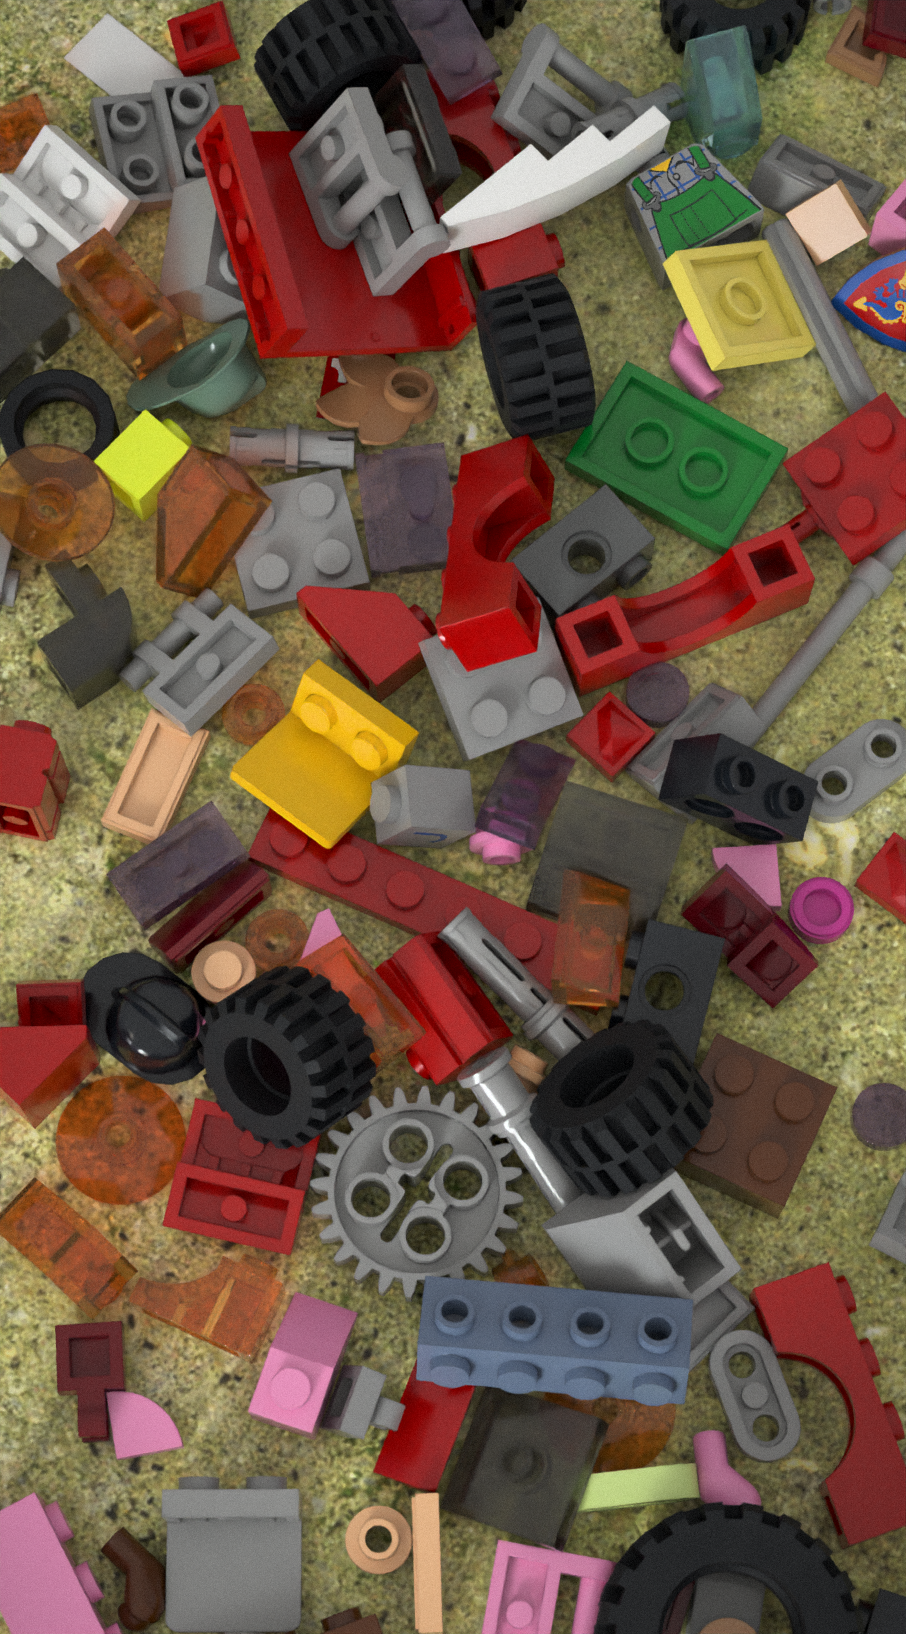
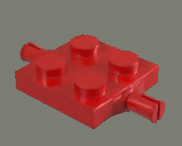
M883 392L782 463L799 487L802 502L806 508L782 525H790L798 544L818 530H821L824 535L838 543L854 566L906 530V418L903 417L886 392Z

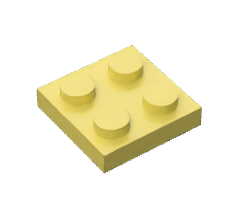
M767 239L678 250L663 263L664 269L711 371L801 358L816 346Z

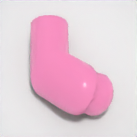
M683 319L675 329L668 356L669 363L692 396L708 404L722 393L724 385L708 366L705 355L688 319Z
M716 1430L695 1434L693 1436V1447L701 1500L705 1504L723 1502V1505H741L745 1502L761 1506V1498L756 1488L729 1466L725 1434Z

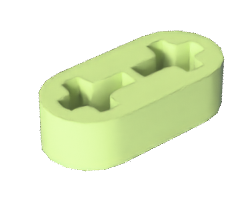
M695 1463L603 1472L570 1478L575 1513L669 1504L701 1498L697 1464Z

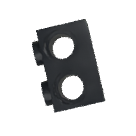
M722 733L674 740L658 800L752 845L800 842L804 838L819 781Z

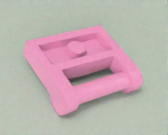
M498 1540L482 1634H551L561 1574L580 1578L571 1634H594V1626L596 1625L599 1610L598 1603L604 1586L608 1582L617 1563L594 1557Z

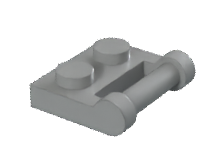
M541 23L532 28L525 37L521 47L523 55L490 118L525 145L529 146L532 144L547 160H550L572 142L571 129L573 125L582 121H588L610 111L615 101L624 97H632L633 94L618 81L608 82L559 43V35L546 24ZM547 67L552 68L595 102L596 113L591 112L544 75Z
M368 87L346 88L289 153L318 234L322 241L333 249L340 250L346 248L358 235V225L386 195H396L410 178L409 168L406 163L392 153L384 132L382 119L376 111ZM365 168L368 179L341 207L338 196Z
M406 130L388 133L386 137L392 153L400 157L409 168V181L399 191L413 234H411L399 201V194L397 193L393 196L386 195L358 225V235L353 239L372 296L393 295L429 258L444 253L451 246L445 227L442 224L436 223L412 158L416 153V148L410 132ZM365 168L338 196L341 207L368 179Z

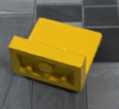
M318 659L303 673L290 712L233 765L230 778L321 846L330 849L370 810L371 783L407 765L420 732Z

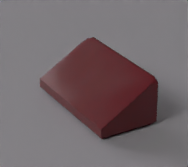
M246 859L238 860L152 934L148 939L150 946L176 974L179 972L180 974L193 964L196 955L201 949L210 943L222 939L272 895L269 874L262 867Z

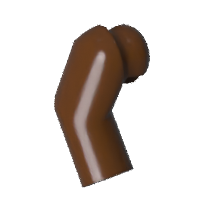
M122 1527L108 1540L101 1549V1552L126 1576L125 1602L118 1607L120 1622L130 1631L143 1632L150 1627L151 1623L159 1621L166 1608V1570L159 1560L131 1533Z

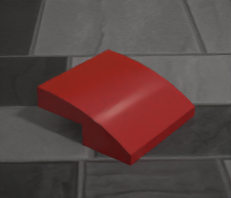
M195 1098L181 1161H177L162 1226L292 1255L323 1133L306 1145L298 1148L294 1145L288 1149L276 1148L271 1141L264 1145L254 1140L249 1130L242 1132L234 1125L232 1116L227 1111L223 1113L217 1103Z

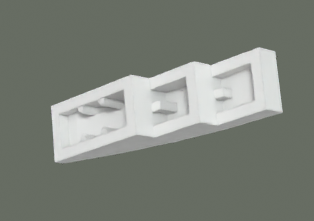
M653 105L611 141L592 124L550 160H547L530 144L440 217L439 224L445 227L451 244L444 253L507 237L560 216L613 187L662 152L671 122Z

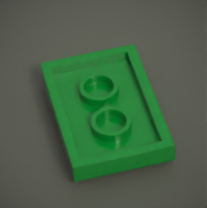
M626 361L596 409L592 425L585 427L565 459L564 469L599 489L606 484L621 501L723 556L735 544L782 466V463L785 461L789 448Z

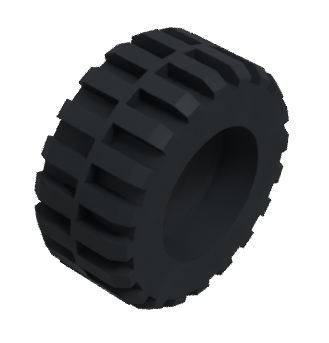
M723 1502L702 1504L698 1508L685 1512L681 1510L663 1519L630 1546L614 1567L608 1582L604 1586L598 1603L599 1610L596 1625L594 1626V1634H662L668 1609L679 1592L698 1578L721 1572L737 1573L751 1577L770 1589L786 1610L792 1634H860L865 1631L862 1610L856 1611L850 1592L855 1590L846 1570L840 1572L830 1557L833 1551L820 1537L814 1540L800 1529L802 1523L785 1514L777 1516L763 1511L764 1506L745 1502L741 1505H723Z

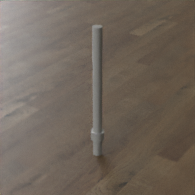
M906 530L881 546L872 557L867 556L860 561L849 575L851 581L849 587L752 709L764 723L765 729L749 746L753 749L871 598L879 599L894 580L892 571L906 555ZM675 812L678 817L689 824H693L697 819L685 812L681 814Z

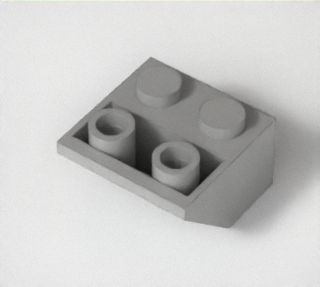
M205 176L175 187L157 300L203 322L226 324L238 318L249 322L207 177Z
M672 1167L650 1184L647 1182L637 1190L627 1194L620 1191L613 1197H601L599 1193L593 1196L583 1193L541 1225L586 1290L693 1299L694 1307L742 1270L677 1171Z

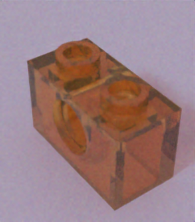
M105 227L56 263L64 295L139 381L187 345L182 315Z

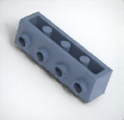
M425 1276L417 1343L416 1380L434 1382L439 1386L447 1388H457L464 1385L496 1387L514 1394H525L531 1391L562 1393L581 1400H593L599 1397L629 1399L648 1406H661L667 1403L685 1404L690 1368L693 1299Z

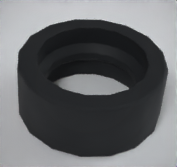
M49 369L28 376L10 391L0 409V438L11 469L25 484L44 493L71 494L95 484L99 479L94 460L120 435L109 395L94 379L74 370ZM56 401L75 402L84 406L92 414L96 425L95 440L91 447L78 458L63 463L43 462L35 458L26 448L23 439L24 424L28 417L41 406Z

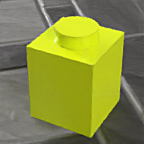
M145 409L94 460L99 483L145 522L195 472L190 448L192 441L174 421L166 418L161 423Z

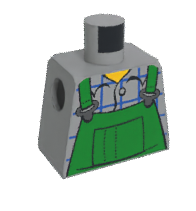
M693 143L672 156L663 146L662 152L636 170L638 175L631 178L626 184L625 212L657 284L662 291L672 286L663 263L675 251L749 242L760 235L764 208L703 144Z

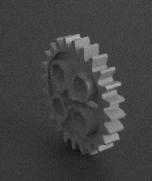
M422 1086L416 1103H408L402 1089L397 1087L394 1090L393 1106L386 1109L379 1099L374 1095L370 1096L371 1116L364 1119L354 1111L346 1116L352 1129L349 1135L330 1129L328 1138L338 1150L336 1155L328 1153H317L316 1163L330 1173L329 1177L316 1178L310 1181L311 1191L328 1196V1200L318 1203L311 1208L313 1218L332 1219L333 1222L319 1234L322 1244L340 1240L343 1244L334 1256V1263L339 1267L356 1259L359 1262L354 1275V1281L357 1284L364 1282L372 1273L379 1275L378 1291L381 1296H385L394 1281L403 1283L405 1299L408 1302H412L417 1285L424 1284L425 1276L465 1279L463 1271L471 1268L475 1273L485 1278L489 1273V1269L482 1255L488 1252L495 1256L504 1257L507 1252L503 1242L496 1236L497 1232L517 1233L519 1223L504 1214V1210L523 1206L524 1196L506 1190V1186L522 1179L521 1168L502 1167V1162L514 1153L512 1145L510 1143H502L493 1146L491 1141L496 1134L491 1133L487 1124L480 1128L475 1125L479 1112V1105L477 1103L471 1104L461 1114L455 1112V1092L449 1091L438 1106L431 1104L428 1086ZM415 1134L425 1141L427 1150L420 1160L413 1163H403L391 1154L390 1147L392 1142L400 1135ZM444 1145L451 1146L453 1149L452 1154L429 1181L428 1193L432 1201L429 1204L422 1200L416 1201L404 1218L394 1238L390 1242H384L381 1239V1234L400 1213L406 1202L405 1189L402 1186L405 1183L413 1187L419 1185L441 1147ZM457 1170H468L479 1178L482 1186L474 1197L467 1200H458L446 1192L444 1187L446 1178ZM366 1187H378L388 1194L390 1203L381 1215L365 1217L360 1215L353 1207L355 1195ZM422 1223H430L437 1226L445 1238L442 1246L431 1254L414 1252L408 1246L406 1239L409 1232L415 1226Z

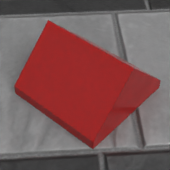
M87 1025L0 1027V1096L36 1129L100 1064V1051Z

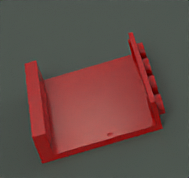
M220 105L197 134L195 140L260 359L451 351L477 325V304L474 295L470 292L461 264L460 250L442 253L429 258L393 295L372 296L353 240L344 249H333L327 246L318 234L289 155L291 150L308 131H250L243 105ZM403 106L384 128L385 134L399 130L410 132L416 148V153L412 158L436 223L439 224L440 217L445 214L442 192L436 184L426 152L425 138L419 130L412 106ZM399 194L400 204H401V206H402L404 215H405L406 220H407V223H408V225H409L411 234H413V230H412L411 224H410V222H409L408 216H407V214H406L404 205H403V203H402V200H401V197H400V194Z

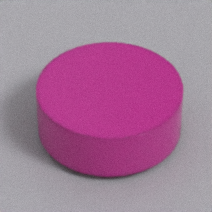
M827 877L811 878L799 885L794 891L788 907L789 922L795 933L803 940L814 944H828L838 940L848 930L854 915V903L849 891L840 882Z

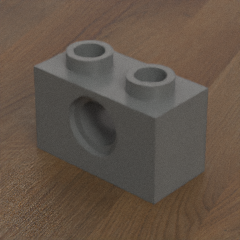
M605 484L511 559L510 562L515 563L534 595L539 597L550 628L555 632L556 618L604 599L618 586L628 590L642 580L652 568V564L649 561L652 560L655 538ZM587 555L597 559L602 567L595 573L582 574L575 571L569 563L578 556Z

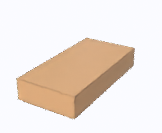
M151 708L101 819L103 827L161 849L210 741V731L200 728L191 737L160 711Z
M439 1493L415 1494V1497H412L415 1630L419 1634H443Z

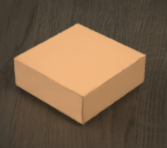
M841 179L793 207L785 214L817 266L864 239L872 231Z

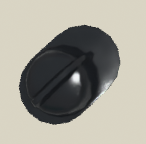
M122 952L105 957L86 972L83 978L86 1023L95 1043L134 1074L151 1083L174 1085L191 1080L205 1069L199 1063L198 1049L203 1047L198 1039V1034L204 1016L211 1007L190 985L160 962L138 953Z

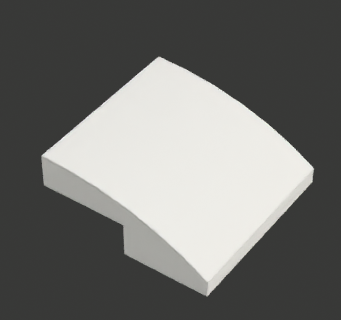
M44 125L13 174L0 173V250L53 298H59L103 253L129 220L141 200L58 126Z

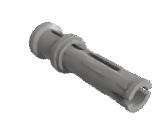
M465 907L437 935L524 1022L521 1025V1028L524 1030L523 1035L529 1041L537 1039L558 1061L580 1042H584L595 1034L569 1008L571 1000L564 993L561 995L558 991L552 994L482 925L468 907Z
M507 1047L496 1048L464 1068L458 1075L457 1080L463 1088H471L490 1118L487 1122V1127L491 1133L497 1134L499 1138L506 1137L548 1203L557 1214L584 1192L574 1184L535 1134L529 1120L533 1114L529 1110L537 1094L535 1092L528 1093L509 1064L512 1055Z

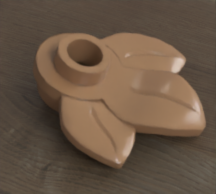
M388 355L339 356V364L348 383L323 395L316 401V409L334 425L345 428L358 427V436L362 444L385 445L403 438L409 431L411 424L421 423L431 418L437 410L439 393L432 377L426 371L414 366L400 367Z

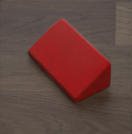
M416 1359L400 1400V1404L406 1407L398 1430L396 1432L389 1429L373 1473L424 1493H437L477 1386L464 1385L457 1388H447L439 1386L434 1382L416 1380Z

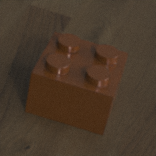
M716 1033L699 1070V1074L711 1088L709 1091L713 1095L714 1105L709 1110L712 1116L708 1126L700 1132L702 1137L695 1147L689 1149L684 1155L685 1158L672 1168L683 1176L778 1219L837 1087Z

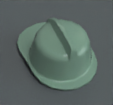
M242 318L229 321L208 336L157 360L132 383L126 395L128 406L136 411H144L145 409L152 410L176 401L190 412L209 419L226 415L240 408L262 392L267 385L265 373L246 344L250 333L249 322Z

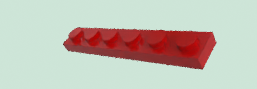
M271 808L247 854L248 861L271 873L414 936L422 933L442 931L465 907H468L482 925L552 994L556 991L561 995L564 993L571 1000L570 1005L597 1016L623 959L624 953L349 832L332 848H324Z

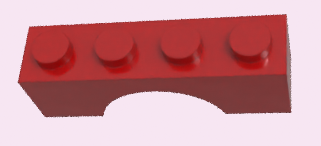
M475 57L406 80L407 106H412L419 130L425 138L428 159L449 160L462 164L478 174L483 181H486L521 152L518 139L490 118L500 100V94L492 76L482 77ZM541 223L501 239L468 247V264L479 292L551 273L558 277L559 269L565 267L564 255L556 234L553 232L545 235Z
M528 434L461 455L458 481L452 488L454 511L452 525L447 528L449 550L446 568L441 573L443 596L441 611L436 615L435 625L442 645L447 650L452 649L467 672L534 653L538 649L542 606L515 563L505 562L509 554L523 538L551 520L555 477Z
M787 524L731 547L711 566L670 588L636 598H621L612 595L558 617L555 623L554 638L578 696L581 697L808 604L815 577L790 525Z
M827 1262L753 1288L749 1295V1300L755 1307L753 1311L762 1335L772 1346L777 1360L795 1361L817 1370L832 1383L845 1405L849 1429L846 1449L834 1471L818 1485L841 1549H846L906 1527V1466L897 1441L905 1439V1434L892 1401L881 1402L873 1381L874 1377L881 1375L875 1351L867 1337L858 1340L849 1315L856 1313L857 1307L846 1277L844 1275L834 1277L830 1264Z

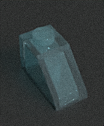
M743 25L687 40L680 84L686 96L679 100L680 103L688 102V114L685 118L694 143L703 144L714 157L718 156L720 159H732L741 156L749 151L752 146L758 145L762 123V112L746 26Z

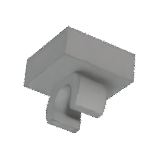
M343 1365L320 1428L342 1437L364 1439L369 1425L386 1431L390 1429L397 1432L406 1406L380 1396L387 1375L365 1366Z

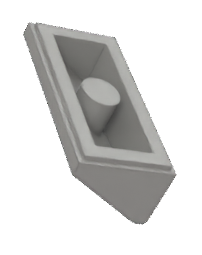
M779 134L759 160L748 191L760 204L786 216L785 214L790 209L841 179L868 223L887 187L784 134Z
M709 683L637 755L625 771L633 780L658 799L674 740L722 733L749 747L763 733L765 725L741 695L715 683ZM660 801L670 810L678 814L684 813L683 811Z

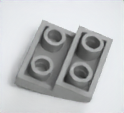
M212 75L154 80L151 91L147 93L91 98L89 114L100 163L141 200L133 214L170 208L175 187L206 176L195 137L219 108Z

